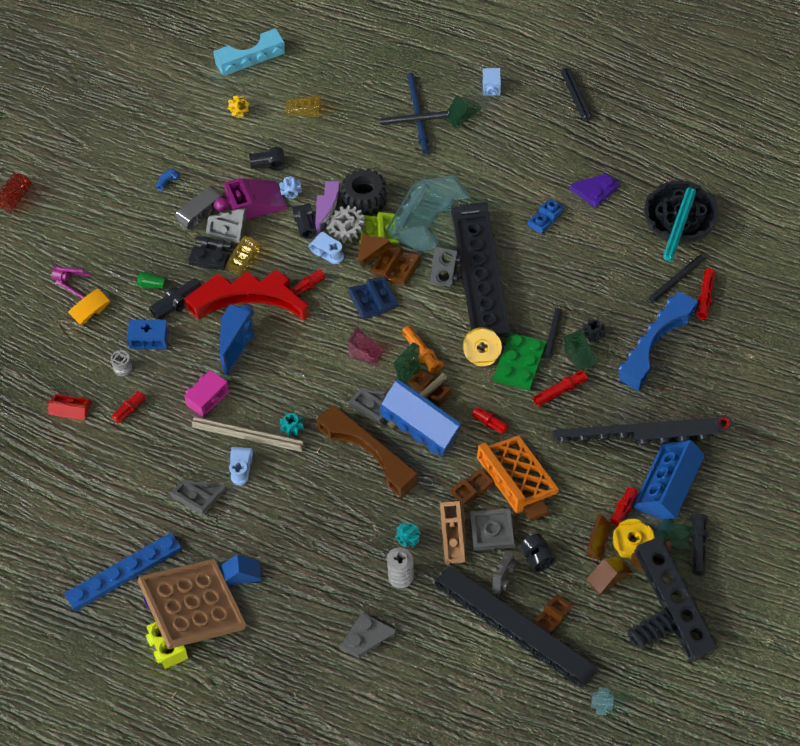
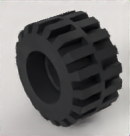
M359 169V171H352V174H347L346 178L342 181V203L345 209L347 206H350L351 209L356 207L357 210H361L363 215L373 216L374 213L378 214L379 210H383L387 202L386 182L381 174L378 175V172H372L371 169ZM360 192H370L367 194H359Z

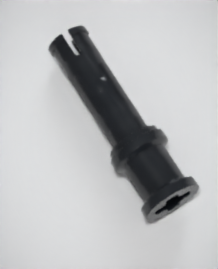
M693 514L690 517L692 522L690 537L693 540L692 573L696 576H703L706 574L705 543L709 537L707 532L709 518L705 514Z

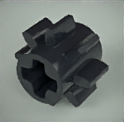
M588 319V323L582 326L583 338L586 337L589 342H599L600 337H605V324H601L599 319Z

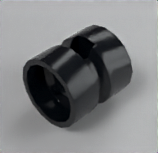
M540 533L527 537L519 546L534 572L544 571L556 561V556L551 548L547 547L548 544Z

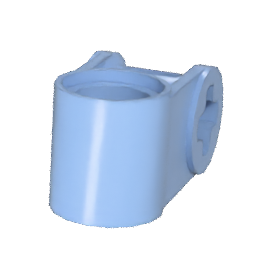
M320 232L309 244V249L315 255L324 258L332 264H339L344 259V254L341 251L342 244L324 232Z
M231 448L229 470L231 472V481L235 485H243L249 479L250 465L252 464L253 457L252 448Z

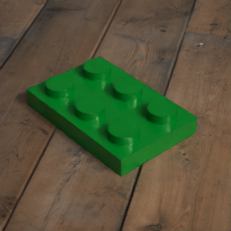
M510 332L494 374L493 382L530 391L546 347V341Z

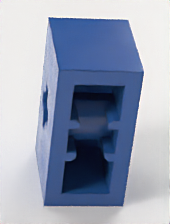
M129 320L127 332L129 349H167L169 335L167 320Z

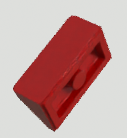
M55 394L48 402V414L85 420L92 400Z

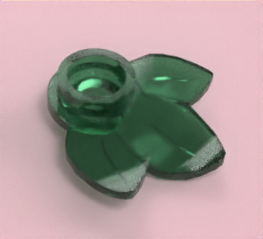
M664 519L658 524V530L655 532L654 538L660 536L662 542L670 541L671 547L674 549L685 550L690 547L685 539L689 536L691 529L684 524H674L671 519Z

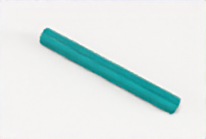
M690 187L686 189L663 256L665 261H673L695 198L696 190Z

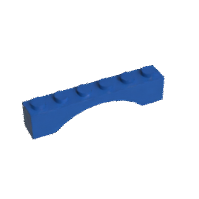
M679 291L674 297L671 296L666 304L667 307L664 310H660L656 322H652L649 325L648 333L645 336H641L637 348H633L628 355L626 363L622 362L618 369L620 373L619 381L638 391L649 378V354L654 344L667 332L687 325L696 312L697 300Z

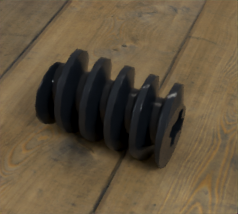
M662 609L660 613L657 612L653 617L650 616L646 621L643 620L639 625H634L632 629H628L627 635L634 646L640 647L641 650L645 651V643L652 647V639L659 643V635L665 639L667 638L666 631L671 635L674 634L673 621L668 612Z

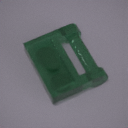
M415 342L394 361L396 380L398 379L404 384L421 368L420 346Z

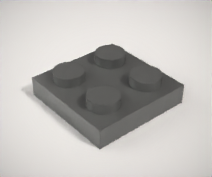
M510 508L470 512L474 551L514 548Z

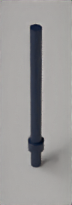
M408 73L407 78L414 113L422 114L414 74ZM416 121L419 133L417 136L418 142L421 144L422 153L428 154L429 138L425 132L424 122Z

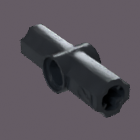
M193 278L179 288H170L165 293L164 298L149 306L155 319H162L174 310L182 311L185 309L184 298L202 286L197 278Z

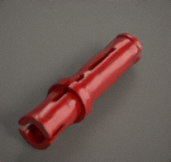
M712 268L704 270L701 294L697 300L699 305L696 316L703 320L708 318L709 308L713 302L711 297L716 271Z
M580 370L572 376H566L559 383L533 396L535 405L539 408L567 391L571 392L574 390V387L588 380L586 373Z

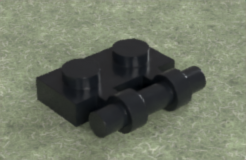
M203 236V238L196 237L195 244H200L201 247L193 246L188 260L189 265L224 271L229 258V253L225 252L224 249L231 250L232 242H226L225 239L213 240L206 236ZM209 246L217 247V249H216V250L208 249V247H209Z

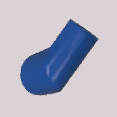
M169 169L163 173L156 184V188L163 191L168 180L171 178L175 181L179 177V172L175 171V169Z

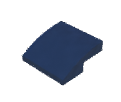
M385 277L368 279L365 285L349 287L348 290L362 320L386 313L399 305Z

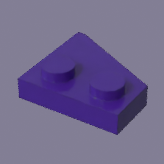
M602 174L572 183L570 190L597 208L619 188L620 183L608 174Z

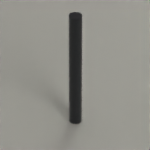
M449 111L380 118V124L387 125L449 118Z
M698 255L648 297L649 301L654 303L704 261L703 256Z

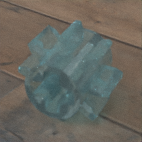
M599 687L598 692H592L591 708L596 709V714L606 715L607 710L612 711L614 695L609 694V688Z

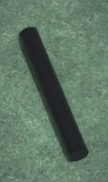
M556 308L554 311L544 353L545 358L552 357L562 310Z

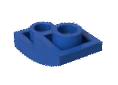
M549 199L540 206L539 212L528 220L527 226L543 234L556 221L565 207Z

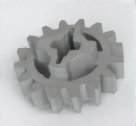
M347 206L346 209L340 207V211L334 210L335 215H329L330 220L326 221L328 225L326 228L330 236L337 241L341 239L343 243H345L346 239L352 242L353 237L358 239L357 234H363L362 228L366 227V219L361 210H357L356 207L351 209L350 206Z

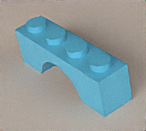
M275 28L261 33L257 45L250 49L238 50L231 46H226L213 52L215 63L221 74L225 76L285 54L283 39Z

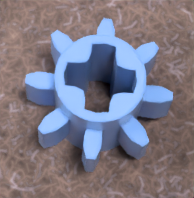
M292 176L284 178L283 183H280L281 195H285L288 199L296 198L298 193H302L300 180L296 181V178Z

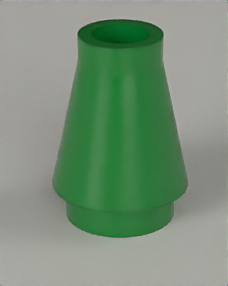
M148 271L139 272L137 286H141V288H164L165 278Z

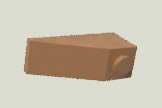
M462 501L440 503L445 564L466 562L464 503Z

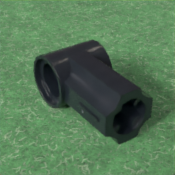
M272 147L269 152L249 154L251 169L270 167L272 170L278 171L285 167L284 150L280 147Z
M311 204L292 206L294 220L297 222L300 237L305 239L311 238L315 235Z

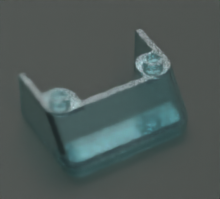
M454 175L418 181L408 191L388 225L387 233L392 238L417 251L435 249L439 243L428 229L437 213L448 211L455 200L466 199L470 195Z

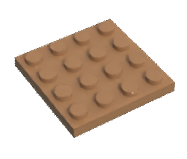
M215 559L156 572L138 578V584L168 649L241 631L246 627V623Z

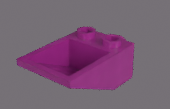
M239 178L224 182L226 199L220 197L214 202V207L219 212L226 211L228 207L231 211L247 208L245 220L287 209L276 181Z

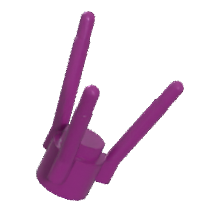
M55 266L51 277L53 280H56V285L64 287L83 299L84 295L64 282L69 281L71 274L91 277V274L85 273L83 269Z

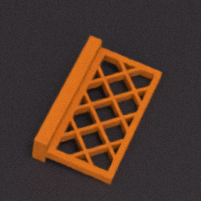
M519 435L490 446L486 443L478 446V461L516 513L523 511L524 506L559 493L558 487ZM517 443L520 450L509 448V446ZM493 451H502L504 454L503 456H498ZM506 454L517 455V459L506 458ZM520 457L528 458L530 464L520 462ZM503 463L514 465L513 470L504 468L502 466ZM516 467L527 469L526 474L515 471ZM530 470L539 472L540 478L529 475ZM513 476L524 479L523 484L514 482ZM529 480L538 484L535 488L525 485L526 481ZM540 484L547 485L550 489L547 491L539 489ZM525 490L534 493V495L526 498L522 492Z

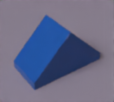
M237 554L219 566L227 585L262 581L260 561Z

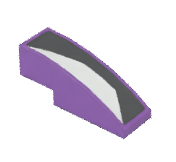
M325 181L324 195H317L315 223L317 235L328 226L326 221L330 220L329 215H335L334 210H337L340 199L339 181Z

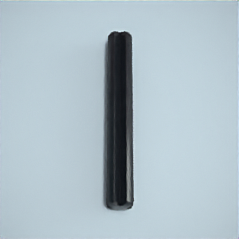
M569 67L563 68L561 74L582 120H591V113Z

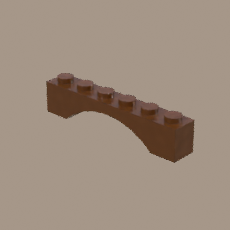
M332 405L316 419L318 430L330 440L352 443L370 453L381 466L386 478L387 487L400 498L418 484L417 471L412 466H407L399 455L390 452L384 443H379L371 432L362 429L356 420L350 419L343 409H338L335 405Z

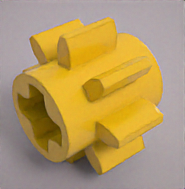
M236 95L233 96V100H228L229 106L227 109L232 112V116L238 115V117H243L245 112H249V103L245 100V96L239 97Z

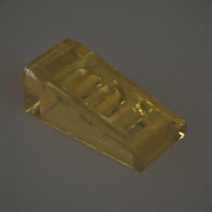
M321 96L287 100L285 115L319 117Z
M244 236L225 265V269L241 276L260 252L259 242Z

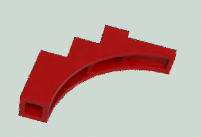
M277 269L261 281L257 276H252L247 271L232 283L228 278H223L218 273L184 298L186 309L198 320L230 304L262 303L281 307L292 312L303 321L309 317L307 302L296 296L295 292L289 287V278L284 273L281 274Z

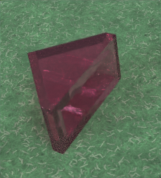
M355 327L347 342L349 357L372 366L376 365L383 350L360 328Z

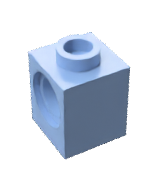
M483 68V96L500 95V68Z

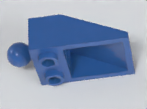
M230 304L221 318L220 359L225 376H228L248 342H251L254 338L255 332L253 331V321L251 319L254 315V309L248 304L240 308Z

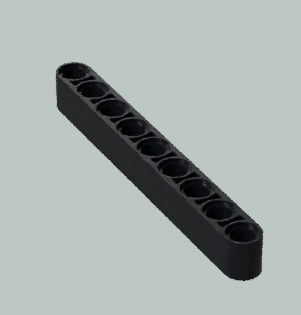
M448 566L436 579L435 585L439 590L578 687L584 688L597 672V669L591 662L453 567Z

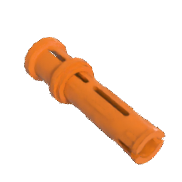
M411 326L404 327L401 333L418 353L421 363H425L430 374L440 372L444 367V363L438 360L434 350L424 344Z

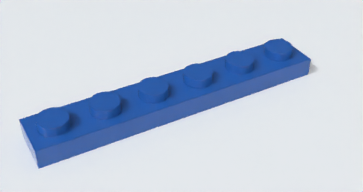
M170 532L68 590L64 595L74 612L181 552V546Z

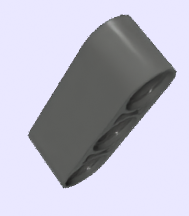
M209 186L177 211L175 219L188 230H192L217 211L214 207V202L217 198L222 197L226 199V197L213 186Z

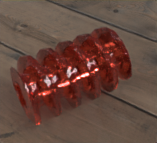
M13 173L3 185V188L0 189V208L4 211L11 213L13 211L12 207L17 206L16 202H20V197H24V192H28V187L32 186L31 181L25 175Z

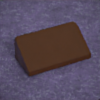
M601 513L597 514L586 552L587 557L596 560H602L611 531L610 523Z

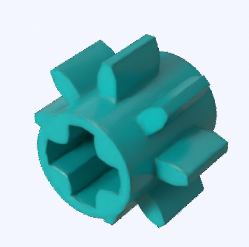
M296 412L285 413L284 419H280L281 432L286 431L288 437L298 436L299 431L304 430L302 424L303 417H298Z
M403 522L396 528L397 535L395 537L403 547L410 545L414 547L420 541L418 538L421 533L415 524L411 522L405 524Z

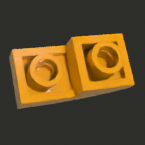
M97 288L80 300L68 313L83 326L95 313L99 314L111 301Z

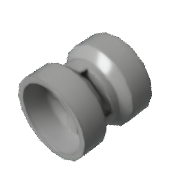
M123 350L112 354L111 363L114 373L118 376H126L131 373L132 364L129 354Z

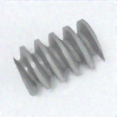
M398 547L392 549L387 555L389 582L396 588L408 587L414 579L412 554L405 548Z

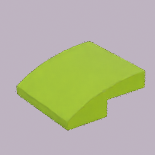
M378 212L377 217L364 215L366 227L362 228L363 234L359 233L360 243L362 235L388 238L393 246L399 244L396 214Z

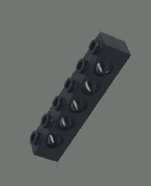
M659 536L637 545L634 553L662 609L666 610L673 621V630L690 664L713 654L717 649L716 639L712 634H709L706 628L707 622L702 615L700 616L697 610L696 600L694 597H690L687 591V583L678 573L677 563L675 560H671L668 554L667 544L664 541L662 542ZM653 559H660L662 561V565L655 564ZM662 577H669L672 583H665ZM672 595L679 596L681 602H675ZM681 614H688L691 621H685ZM691 633H698L700 640H695Z

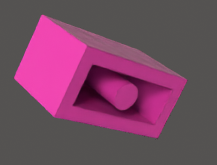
M210 370L205 375H202L193 387L186 391L184 395L186 405L204 418L229 393L228 383Z

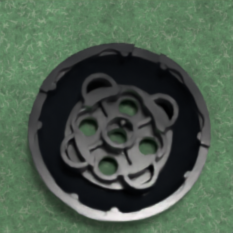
M671 181L658 186V189L652 193L650 192L646 199L644 207L646 222L656 236L668 242L686 189L690 187L696 190V195L679 244L697 242L706 237L716 224L718 205L713 195L701 189L700 185L688 181Z

